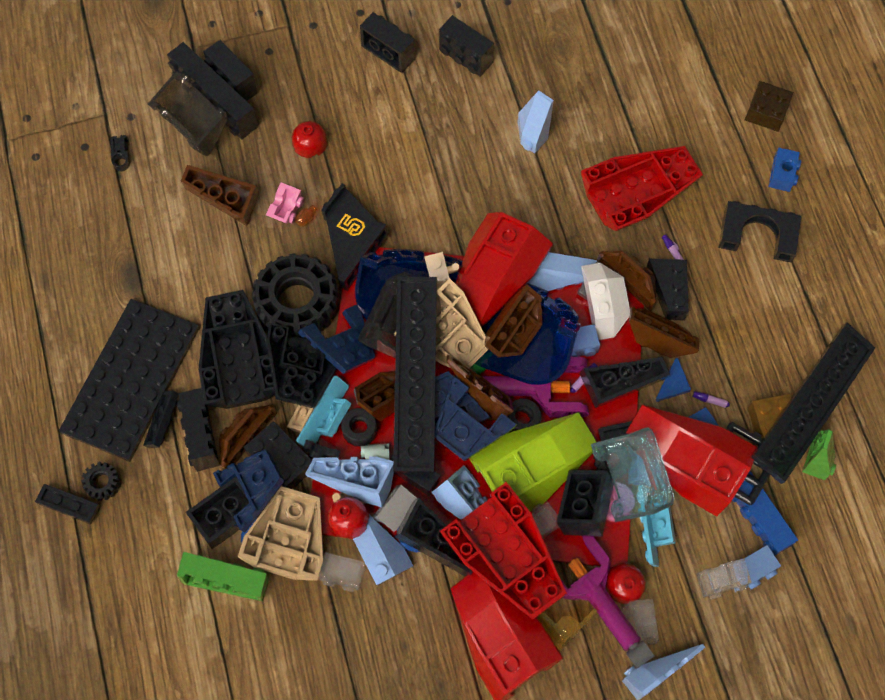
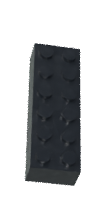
M184 42L167 54L168 65L172 69L171 74L176 81L180 80L183 87L188 92L191 91L199 103L203 102L206 109L211 114L214 113L222 125L226 124L234 136H238L243 140L258 128L254 108Z

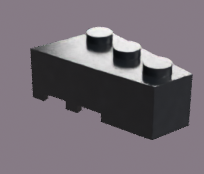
M649 258L646 268L650 269L654 274L656 293L664 317L668 320L685 321L689 312L687 260Z

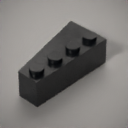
M662 357L614 365H602L594 368H583L579 373L595 408L665 380L670 375Z
M202 388L178 393L180 400L177 401L179 412H182L183 418L180 421L182 429L185 430L186 434L184 440L189 451L188 460L190 466H194L197 472L220 466L208 407L204 404Z
M420 498L414 500L395 538L463 576L472 574L473 571L464 565L440 533L447 524L443 523L435 512L426 507Z

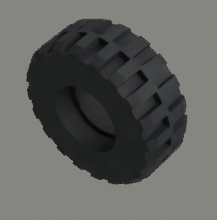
M296 253L285 257L282 255L277 257V260L274 262L270 261L267 263L264 270L261 269L258 273V280L256 279L253 283L252 299L259 321L262 325H265L267 330L271 322L289 327V335L301 337L298 333L300 329L315 323L321 332L322 328H327L331 324L330 319L335 318L337 314L336 308L339 307L336 279L334 274L330 272V268L326 264L322 265L321 260L313 257L312 259L307 254L296 255ZM295 285L308 287L314 293L310 302L300 308H287L278 301L285 289Z

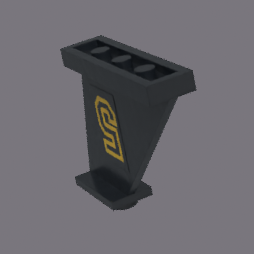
M342 183L339 188L334 190L332 197L323 205L321 211L324 220L327 221L340 286L348 291L389 233L386 224L378 223L346 189L345 184Z

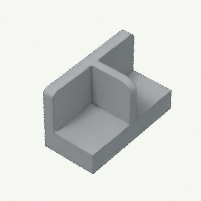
M397 485L387 497L383 507H379L372 518L377 522H382L392 531H396L412 502L417 498L402 485Z

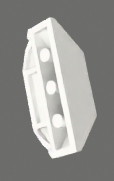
M601 263L581 266L592 325L595 324L598 339L614 338L630 315L624 277Z

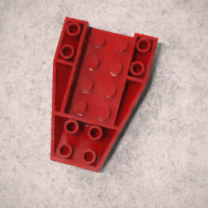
M685 146L613 157L581 170L589 201L603 224L614 231L649 218L703 176Z
M503 212L488 213L468 244L455 283L464 292L481 328L536 274L553 246V243L534 226Z
M643 404L622 438L683 498L716 517L733 500L752 468L754 460L751 456L757 449L755 445L721 426Z
M505 482L490 493L491 498L462 520L458 521L455 519L443 528L440 533L465 566L534 620L567 593L531 512L509 484Z
M474 572L464 577L451 588L476 670L494 700H509L516 695L514 690L540 671H548L564 659L542 622L537 617L532 620Z

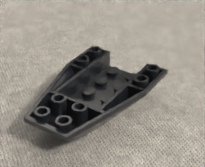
M244 290L205 298L198 368L205 406L230 409L266 401L275 395L266 343L267 336Z

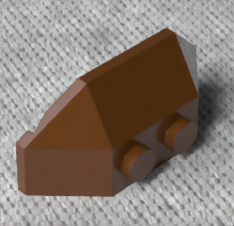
M601 251L598 254L597 261L623 276L626 290L649 311H652L656 303V284L652 271L643 267L640 261L628 252Z
M526 284L506 303L486 333L484 346L497 357L522 355L542 326V296Z
M631 307L629 322L636 342L641 346L650 348L658 354L669 358L698 353L699 338L692 336L689 331L649 310Z
M395 371L380 372L354 388L357 404L379 421L387 418L395 411Z
M273 405L245 408L241 413L239 412L234 416L233 423L228 428L223 429L219 438L223 470L227 469L228 465L236 464L245 453L244 446L263 431L275 417L277 412Z

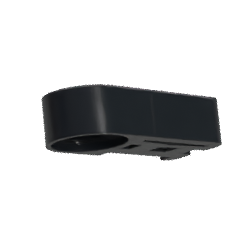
M121 135L120 138L112 136L110 138L112 164L115 170L125 171L130 165L127 142L129 141L126 135ZM125 159L123 165H116L117 160Z

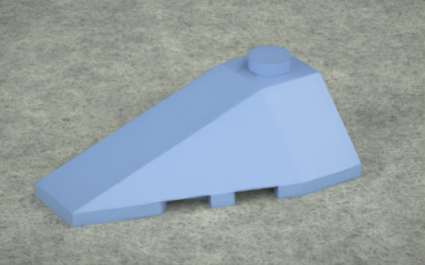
M540 91L520 110L517 121L521 145L533 153H536L548 140L554 101Z
M337 457L313 458L305 475L364 503L383 507L391 489L394 473L393 461L380 457H369V459L351 457V459L339 460Z

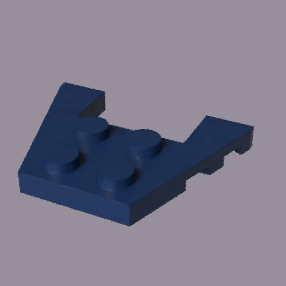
M358 304L343 311V316L351 326L350 329L325 339L315 323L300 329L298 332L301 337L305 336L312 342L311 346L321 350L326 355L325 358L343 374L375 358Z
M449 371L435 377V420L440 417L446 397L452 386L451 383L454 377ZM468 393L457 405L461 409L465 408L467 413L479 423L490 418Z
M454 377L443 411L435 428V438L462 460L466 461L514 429L517 425L504 414L499 416L489 430L457 406L470 388Z
M266 449L244 458V461L235 465L233 463L228 465L227 469L223 471L217 470L213 473L220 487L234 477L238 478L249 504L233 517L239 529L244 533L284 482L275 461Z

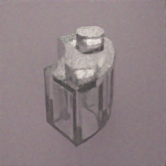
M744 558L721 564L719 567L709 568L696 574L703 598L710 597V600L720 598L722 593L733 589L734 592L746 590V586L752 583Z

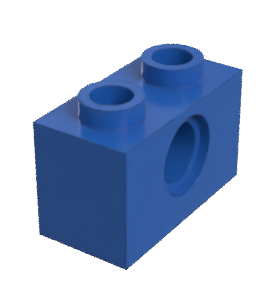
M778 147L774 156L768 187L790 192L792 186H796L798 181L796 170H799L801 160H799L800 152Z

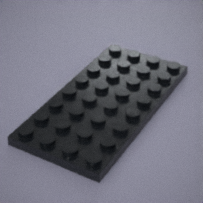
M130 299L59 429L60 434L130 462L153 419L164 391L168 390L200 329L199 325Z

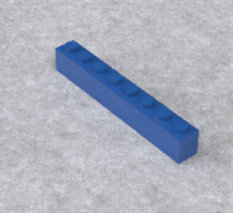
M706 407L689 417L719 426ZM743 481L739 490L749 496L754 486ZM763 488L753 505H748L736 497L733 498L732 501L739 505L742 516L752 524L753 532L760 536L764 542L763 546L768 545L774 556L798 541Z

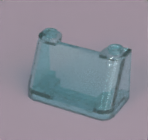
M642 428L591 444L594 457L598 461H607L618 499L613 501L611 506L615 522L652 515L673 505L674 494L656 437L650 428Z

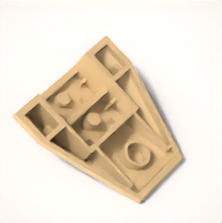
M449 278L437 288L436 361L451 368L447 363V355L451 354L470 368L488 350L484 346L486 336L464 292Z
M281 486L245 534L238 557L254 568L263 569L270 573L294 580L317 581L323 562L320 498Z

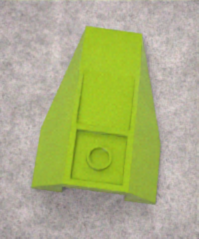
M578 412L506 433L469 459L477 473L481 472L492 492L507 482L531 512L544 504L567 480L568 471L577 470L599 445Z

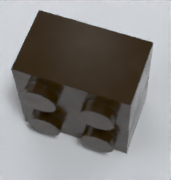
M759 81L745 121L778 132L794 92Z

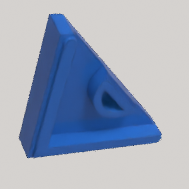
M678 358L674 360L669 371L670 375L665 379L656 397V402L691 391Z

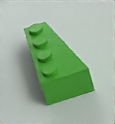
M184 551L176 575L184 585L262 602L269 579L263 569L253 568L252 570L245 568L241 564H229L222 560L210 559Z

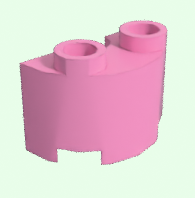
M280 183L275 200L270 205L266 215L284 223L293 224L297 218L296 212L298 207L301 208L304 203L301 190Z

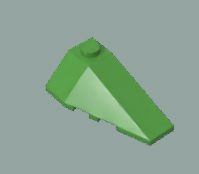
M819 431L810 445L802 470L803 473L822 480H826L829 475L832 476L834 474L836 464H834L833 431Z

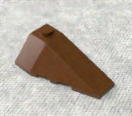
M451 354L447 355L448 365L459 380L470 388L468 392L489 415L490 420H497L501 414L507 417L514 411L510 396Z

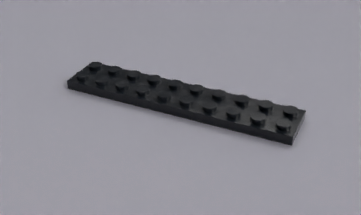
M397 277L393 472L434 473L437 277Z
M848 322L838 331L751 456L754 461L780 484L786 482L875 350V347Z

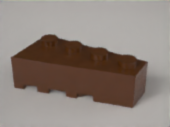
M190 165L186 166L181 183L187 191L245 226L248 225L259 196L256 185Z

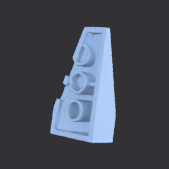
M549 252L536 274L526 284L539 295H542L551 290L563 289L568 285L583 283L581 266L595 264L597 260Z
M462 466L432 492L436 500L460 520L487 501V498H482L477 489L480 487L477 480L465 466Z
M369 515L366 531L353 540L376 585H379L413 567V564L404 547Z
M701 644L645 663L638 668L632 666L624 673L626 677L622 681L633 696L640 700L701 652L705 646Z

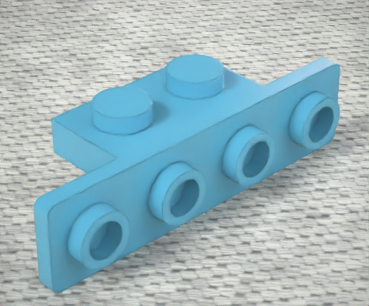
M338 376L332 378L296 439V442L301 446H304L306 440L317 443L321 435L332 437L337 432L339 424L348 412L351 403L342 398L349 385Z
M639 485L637 500L641 504L639 516L644 524L642 536L647 545L645 557L650 565L659 567L657 547L676 543L671 508L668 502L651 506L648 488Z

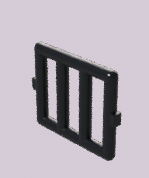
M730 422L726 428L728 431L736 432L758 446L763 440L761 438L762 435L754 432L753 434L734 422ZM756 461L753 462L754 465L763 469ZM764 469L759 479L748 474L744 481L754 486L748 496L738 490L734 497L748 505H753L770 474Z

